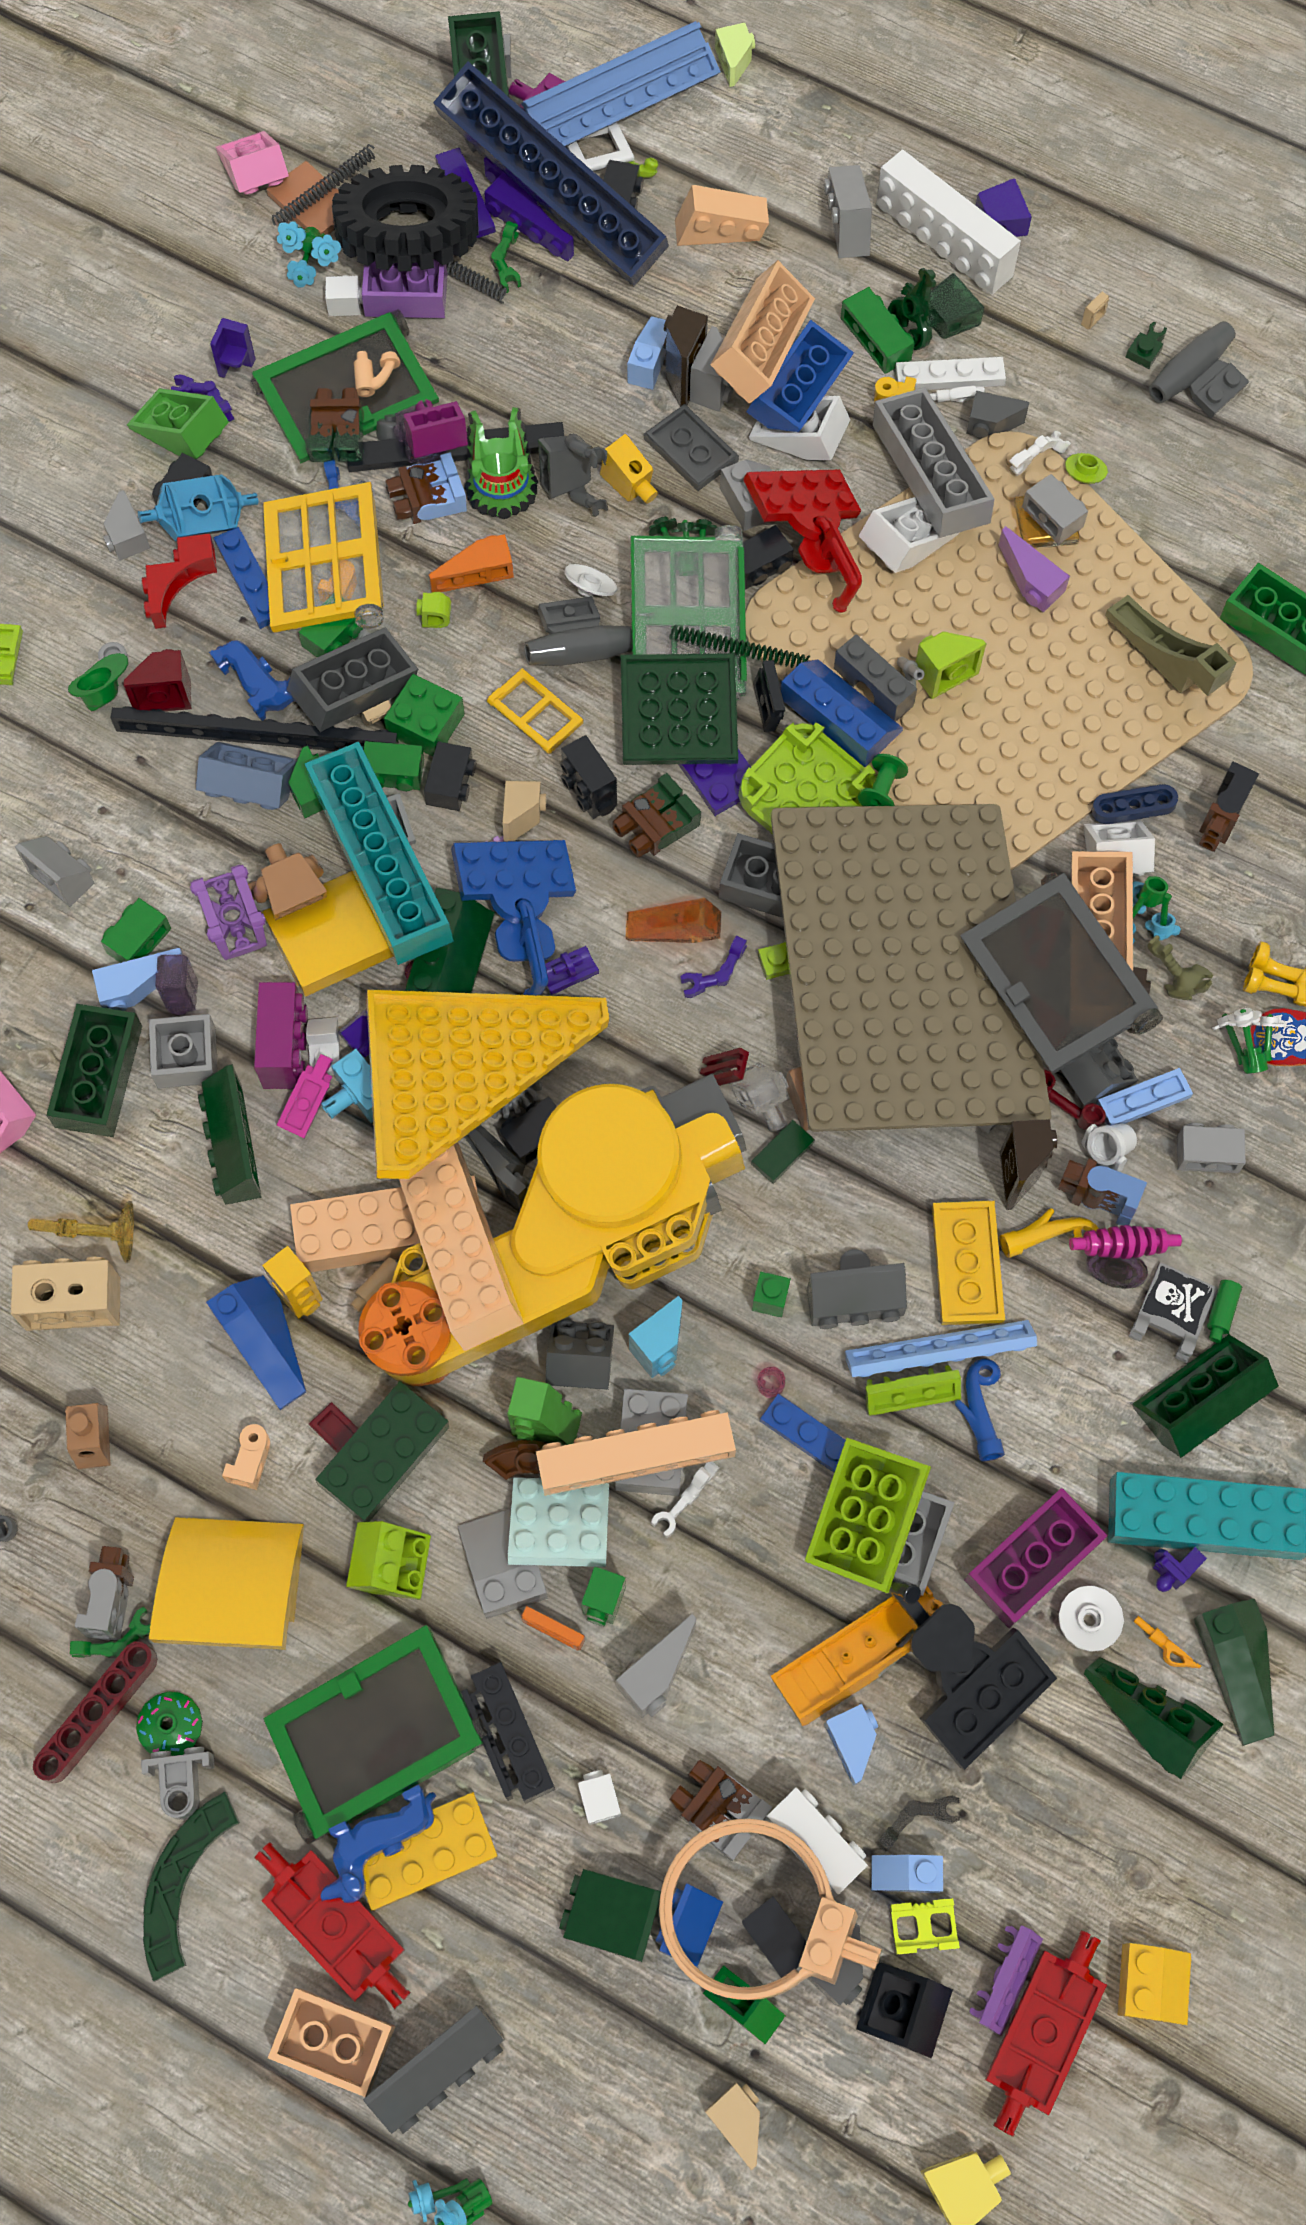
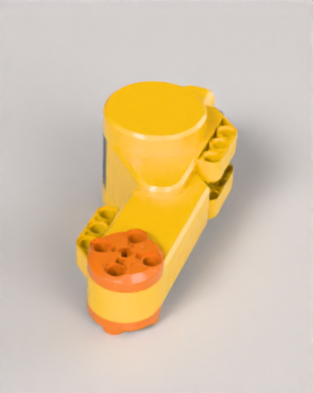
M713 1073L663 1097L660 1096L657 1088L654 1086H649L642 1090L620 1084H601L587 1087L570 1095L550 1114L539 1138L538 1163L514 1229L493 1238L523 1319V1325L464 1351L450 1332L421 1243H418L402 1252L392 1282L381 1286L368 1300L362 1310L358 1327L359 1343L367 1357L390 1377L398 1382L401 1381L403 1384L410 1386L437 1384L444 1380L449 1373L596 1303L600 1298L609 1268H612L619 1283L624 1288L633 1290L697 1260L702 1253L713 1214L722 1211L713 1184L744 1170L745 1165L742 1152L747 1150L744 1136ZM694 1243H695V1246H694V1248H693L691 1251H689V1252H682V1251H684V1250L690 1248L691 1246H693ZM415 1258H422L423 1264L421 1268L416 1271H410L409 1265L411 1261ZM666 1259L662 1265L655 1266V1264ZM637 1273V1275H636L633 1279H625V1278H623V1277L632 1276V1275H634V1274Z

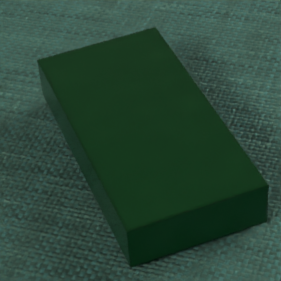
M792 1120L751 1161V1165L774 1184L815 1143V1139Z

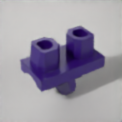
M587 946L568 954L567 952L561 953L559 958L545 964L549 979L547 989L550 995L599 974V969L593 961Z

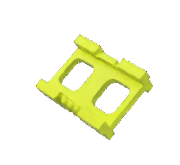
M953 1898L933 1900L931 1903L926 1902L919 1905L915 1903L913 1906L911 1903L891 1904L890 1912L896 1955L917 1953L918 1948L920 1950L935 1947L938 1950L960 1948L957 1938ZM932 1914H949L952 1929L949 1936L935 1937L932 1934L930 1920ZM913 1916L916 1918L918 1937L916 1939L901 1940L899 1938L897 1919L899 1917Z

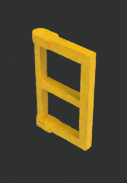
M523 668L504 685L495 690L487 699V703L501 712L548 754H551L584 721V719ZM524 681L543 698L520 718L501 701ZM551 704L570 721L547 741L530 727L528 723Z

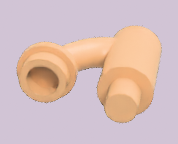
M389 351L381 355L380 366L382 370L376 377L373 375V364L368 359L367 352H357V360L354 361L353 365L355 388L360 397H370L375 393V390L381 388L386 383L392 371L400 366V359L395 352Z

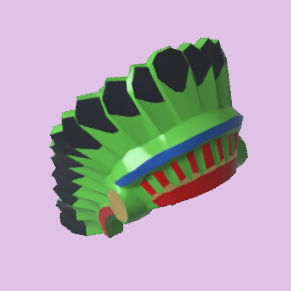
M512 408L510 420L508 421L509 437L485 439L483 424L476 410L469 412L470 425L467 428V442L469 445L467 447L468 470L464 489L467 491V497L472 508L479 509L482 515L489 514L492 517L498 516L501 519L517 515L520 511H527L529 505L535 503V498L538 494L537 484L539 482L534 475L535 470L531 464V455L529 454V446L526 441L525 424L521 420V409Z

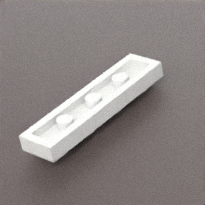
M1003 357L896 362L895 366L896 381L904 383L906 377L916 378L915 390L924 387L927 390L966 386H1005L1006 381Z

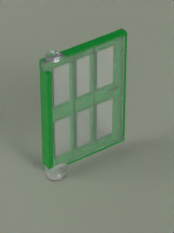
M733 525L720 526L714 530V537H630L632 655L725 653V642L722 650L719 652V642L716 650H713V642L711 648H707L708 640L704 648L702 647V640L700 645L697 646V637L693 645H691V637L687 644L685 643V637L683 642H680V634L677 641L674 640V634L670 640L669 637L675 624H677L678 629L682 625L683 631L686 627L689 628V632L693 628L694 634L699 629L700 634L702 631H705L706 635L710 632L711 637L714 633H716L717 637L721 634L722 640L725 636L728 637V640L732 637L733 643L738 638L739 643L741 640H744L745 645V572L742 528ZM741 648L738 655H735L736 701L741 700V696L746 695V650L744 656L741 657Z

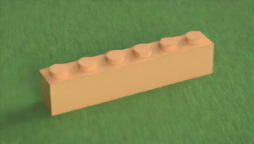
M712 1410L702 1413L701 1418L688 1420V1417H677L669 1420L668 1425L657 1427L656 1423H648L638 1426V1431L625 1433L623 1429L607 1432L604 1438L593 1440V1436H583L574 1439V1444L561 1446L560 1442L543 1445L542 1450L536 1451L544 1496L735 1457L736 1448L728 1412L720 1414L719 1410Z

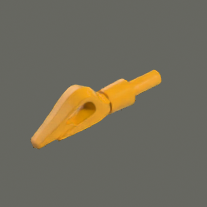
M1140 1616L1135 1618L1133 1622L1150 1635L1148 1639L1163 1649V1659L1168 1665L1173 1667L1201 1668V1665L1194 1662L1189 1655L1169 1640L1158 1627L1154 1629ZM1173 1653L1179 1656L1182 1663L1172 1661L1170 1654Z

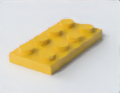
M995 1201L933 1203L932 1216L941 1325L1004 1323L1005 1312Z
M474 1792L432 1809L434 1822L431 1827L403 1842L404 1849L389 1857H385L382 1852L367 1861L364 1867L365 1895L371 1911L380 1909L498 1857Z

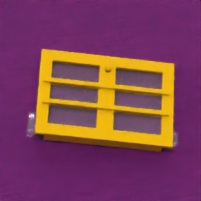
M355 479L350 483V486L263 502L269 614L272 632L275 633L349 618H355L356 624L361 628L373 629L380 626L384 620V601L376 506L371 482Z

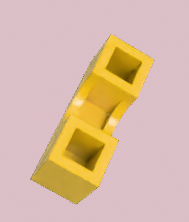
M288 1245L262 1265L268 1277L273 1281L271 1284L276 1293L298 1319L303 1315L309 1316L320 1306L319 1302L323 1299L311 1273Z

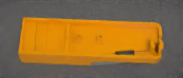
M926 1586L924 1595H921L918 1600L929 1616L940 1606L944 1605L940 1600L933 1597V1593L928 1586ZM892 1596L771 1675V1679L797 1716L801 1725H808L879 1678L898 1660L911 1652L910 1638L912 1634L898 1646L896 1644L912 1630L915 1631L918 1626Z

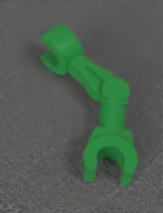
M510 221L504 227L501 242L491 254L492 264L499 271L502 289L507 288L506 293L509 292L507 284L509 281H514L518 288L521 287L520 275L512 267H508L504 259L510 245L515 244L519 237V233L516 232L518 224Z
M142 1607L136 1611L128 1626L130 1630L116 1643L92 1644L87 1641H71L70 1655L77 1658L91 1657V1655H102L109 1658L118 1657L130 1643L149 1635L151 1624L143 1625L141 1623L142 1617L148 1612L147 1609Z

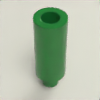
M1231 1280L1220 1281L1207 1324V1328L1211 1330L1208 1339L1212 1342L1221 1343L1223 1334H1229L1243 1288L1237 1282Z

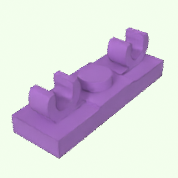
M1022 1925L1019 1931L1012 1926H1006L1005 1931L1014 1936V1942L1010 1946H1005L1001 1943L997 1946L1008 1957H1005L1003 1964L995 1971L992 1994L990 1995L985 1991L979 1990L977 1995L986 2001V2006L981 2011H977L974 2008H970L969 2011L980 2020V2024L1000 2036L1003 2034L1043 1940L1034 1931Z

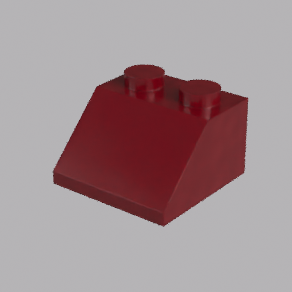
M165 649L161 652H152L124 679V687L130 703L137 710L150 711L152 709H160L163 711L192 709L191 679L181 650Z

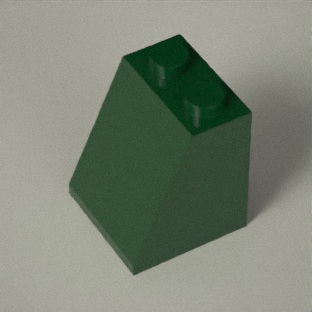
M583 1869L581 1876L576 1874L574 1876L569 1895L575 1896L571 1910H564L559 1929L565 1931L564 1939L642 1963L661 1891Z

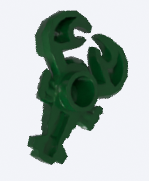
M921 268L918 271L919 282L915 286L907 282L903 290H901V294L906 296L894 298L888 306V311L897 317L902 328L908 327L909 320L917 324V328L908 331L913 336V350L925 348L932 339V328L929 327L927 319L931 313V287L936 285L934 280L936 274L931 269Z

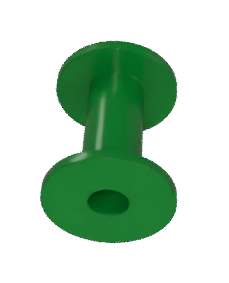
M877 754L872 760V766L878 772L872 789L865 788L861 790L858 794V801L862 806H894L893 800L888 796L894 779H901L907 776L908 766L896 756Z

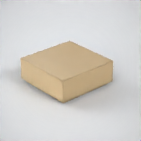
M1102 291L1085 307L1081 325L1086 329H1091L1105 315L1109 302V296Z
M389 700L362 712L361 719L365 726L384 719L391 708Z

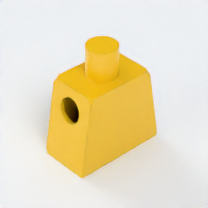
M624 434L605 448L607 450L606 465H604L602 460L600 475L627 501H632L639 495L648 504L658 495V491L650 484L653 468L630 438Z

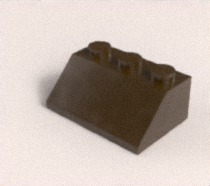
M677 305L673 315H668L664 324V331L667 332L663 345V348L666 349L663 366H666L667 382L681 407L684 404L688 405L690 401L691 366L707 336L708 316Z
M1050 1119L1012 1121L1000 1150L1006 1210H1012L1039 1180L1043 1170L1047 1168L1048 1159L1052 1158L1053 1149L1057 1148L1056 1130H1051Z

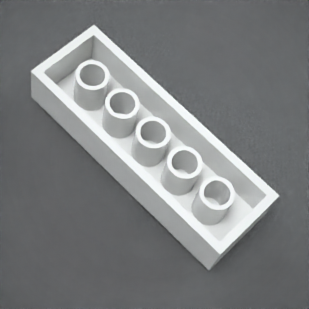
M903 149L881 167L876 204L883 212L895 218L902 227L909 229L920 241L928 244L937 251L939 256L946 258L961 273H965L980 288L985 289L991 295L1013 277L1021 240Z

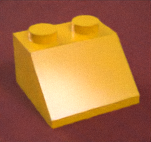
M1134 1943L1122 1944L1118 2016L1187 2025L1191 1953Z

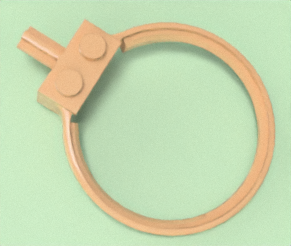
M735 1819L713 1825L697 1834L683 1846L675 1856L665 1875L660 1894L659 1916L666 1946L676 1964L692 1981L716 1995L737 2000L765 1999L785 1993L811 1976L835 1985L844 1958L874 1970L879 1962L881 1948L851 1937L858 1918L856 1910L834 1900L826 1873L814 1852L797 1835L777 1824L758 1819ZM735 1833L763 1834L788 1845L803 1859L810 1869L821 1898L799 1963V1967L802 1969L799 1973L796 1969H793L790 1973L774 1982L756 1987L727 1985L701 1972L684 1953L673 1924L672 1906L674 1891L687 1863L700 1849L710 1842Z

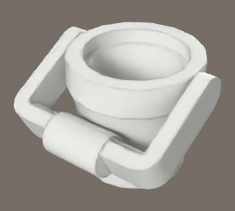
M1122 1123L1100 1127L1092 1124L1086 1130L1081 1143L1093 1160L1097 1161L1100 1166L1121 1172L1127 1162L1125 1155L1134 1150L1137 1144V1137L1134 1130L1127 1124Z

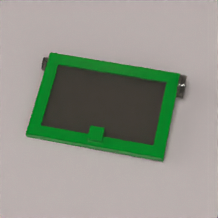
M399 309L391 313L388 312L252 372L253 379L249 381L256 396L263 395L300 464L375 431L377 421L385 419V415H395V418L402 419L404 418L403 414L416 411V405L421 400L425 407H427L425 399L430 400L433 405L439 402V397L405 339L409 335V328ZM391 351L398 355L400 366L392 371L386 383L381 388L375 390V393L370 397L359 396L364 411V420H359L358 435L353 434L350 436L347 431L341 436L339 433H334L333 429L332 435L327 437L321 435L319 431L315 435H311L312 409L310 408V399H315L318 388L331 389L333 399H342L343 389L355 388L353 363L357 360V352H367L368 359L373 364L374 377L382 370L380 359L383 353ZM318 422V428L320 429L323 424Z
M428 1625L421 1627L263 1718L302 1807V1810L293 1815V1819L300 1836L308 1845L330 1834L329 1828L344 1821L347 1824L356 1821L401 1795L403 1792L474 1753V1750L484 1745L482 1737L488 1734L480 1717L472 1718Z

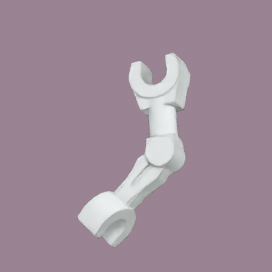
M1054 431L1050 437L1041 435L1027 450L1024 449L1010 459L1009 462L1012 464L1010 470L1018 476L1039 453L1050 448L1059 453H1064L1071 443L1060 439L1061 433L1059 431Z
M713 1461L701 1467L694 1475L689 1487L680 1496L681 1499L669 1513L659 1512L654 1515L651 1525L655 1527L659 1521L666 1520L669 1523V1528L663 1533V1536L668 1538L673 1535L676 1527L675 1518L688 1504L691 1505L698 1498L701 1490L716 1474L719 1467Z

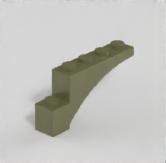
M1129 595L1107 609L1105 616L1180 693L1196 684L1209 696L1229 681L1236 662L1218 643L1208 645L1175 632L1150 615Z

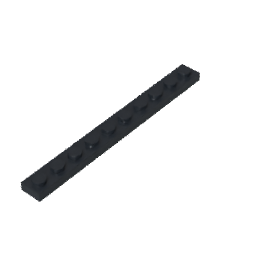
M130 706L122 708L112 707L110 716L117 732L303 748L308 745L309 749L337 751L356 742H359L364 750L365 741L399 744L397 733L383 729L368 731L359 727L346 729L332 726L320 732L316 726L307 725L302 722H293L291 724L280 723L272 719L258 721L250 720L246 717L225 718L216 714H209L207 716L194 715L185 711L170 713L160 709H152L150 711L137 710Z

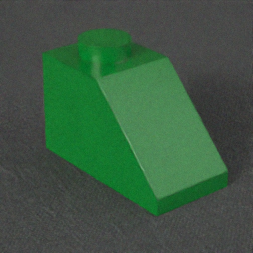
M724 1965L714 1977V1980L727 1985L751 1987ZM705 1990L703 1993L709 2000L765 2045L786 2017L784 2013L766 1998L737 2000L716 1995L708 1990Z

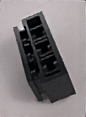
M499 1662L471 1675L477 1691L470 1694L465 1689L461 1693L507 1801L513 1799L512 1793L517 1790L520 1791L525 1804L556 1790L502 1663ZM483 1696L491 1714L492 1720L488 1723L477 1700L478 1697ZM492 1727L497 1728L506 1751L500 1754L490 1731ZM505 1758L510 1759L519 1780L516 1785H513L503 1762Z

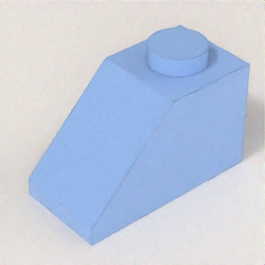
M862 1704L830 1718L824 1723L852 1786L862 1780L877 1735L874 1729L878 1728L872 1711L870 1709L865 1711Z
M909 1854L871 1855V1891L943 1892V1856Z

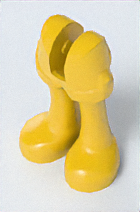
M1260 941L1249 963V972L1244 980L1243 991L1250 994L1257 991H1268L1293 998V1003L1306 1007V967L1300 969L1278 963L1270 957V945ZM1264 973L1294 982V984L1284 983L1268 978L1264 975Z

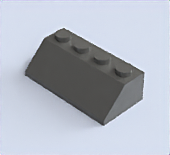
M476 2005L366 2096L363 2101L391 2134L398 2129L404 2134L419 2121L416 2115L426 2106L433 2110L448 2097L444 2091L455 2082L460 2087L476 2073L472 2067L483 2059L488 2064L503 2051L500 2044L505 2041V2038L482 2006Z

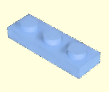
M1178 1068L1100 1098L1096 1104L1104 1109L1106 1113L1105 1122L1111 1126L1122 1123L1126 1124L1192 1097L1193 1092L1181 1069Z

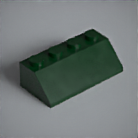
M436 887L434 894L449 922L454 942L416 957L405 991L472 993L495 913L475 900L461 901L460 892Z
M233 1064L226 1065L201 1082L203 1093L198 1094L201 1111H206L208 1121L203 1122V1129L206 1140L211 1139L212 1149L208 1150V1158L211 1168L216 1167L217 1178H212L214 1192L216 1196L222 1197L225 1205L262 1198L243 1088Z
M1228 1334L1221 1340V1343L1214 1344L1134 1402L1132 1406L1160 1443L1182 1458L1279 1385L1269 1359Z

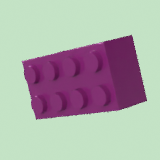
M1061 1488L966 1576L964 1581L1010 1629L1108 1535Z

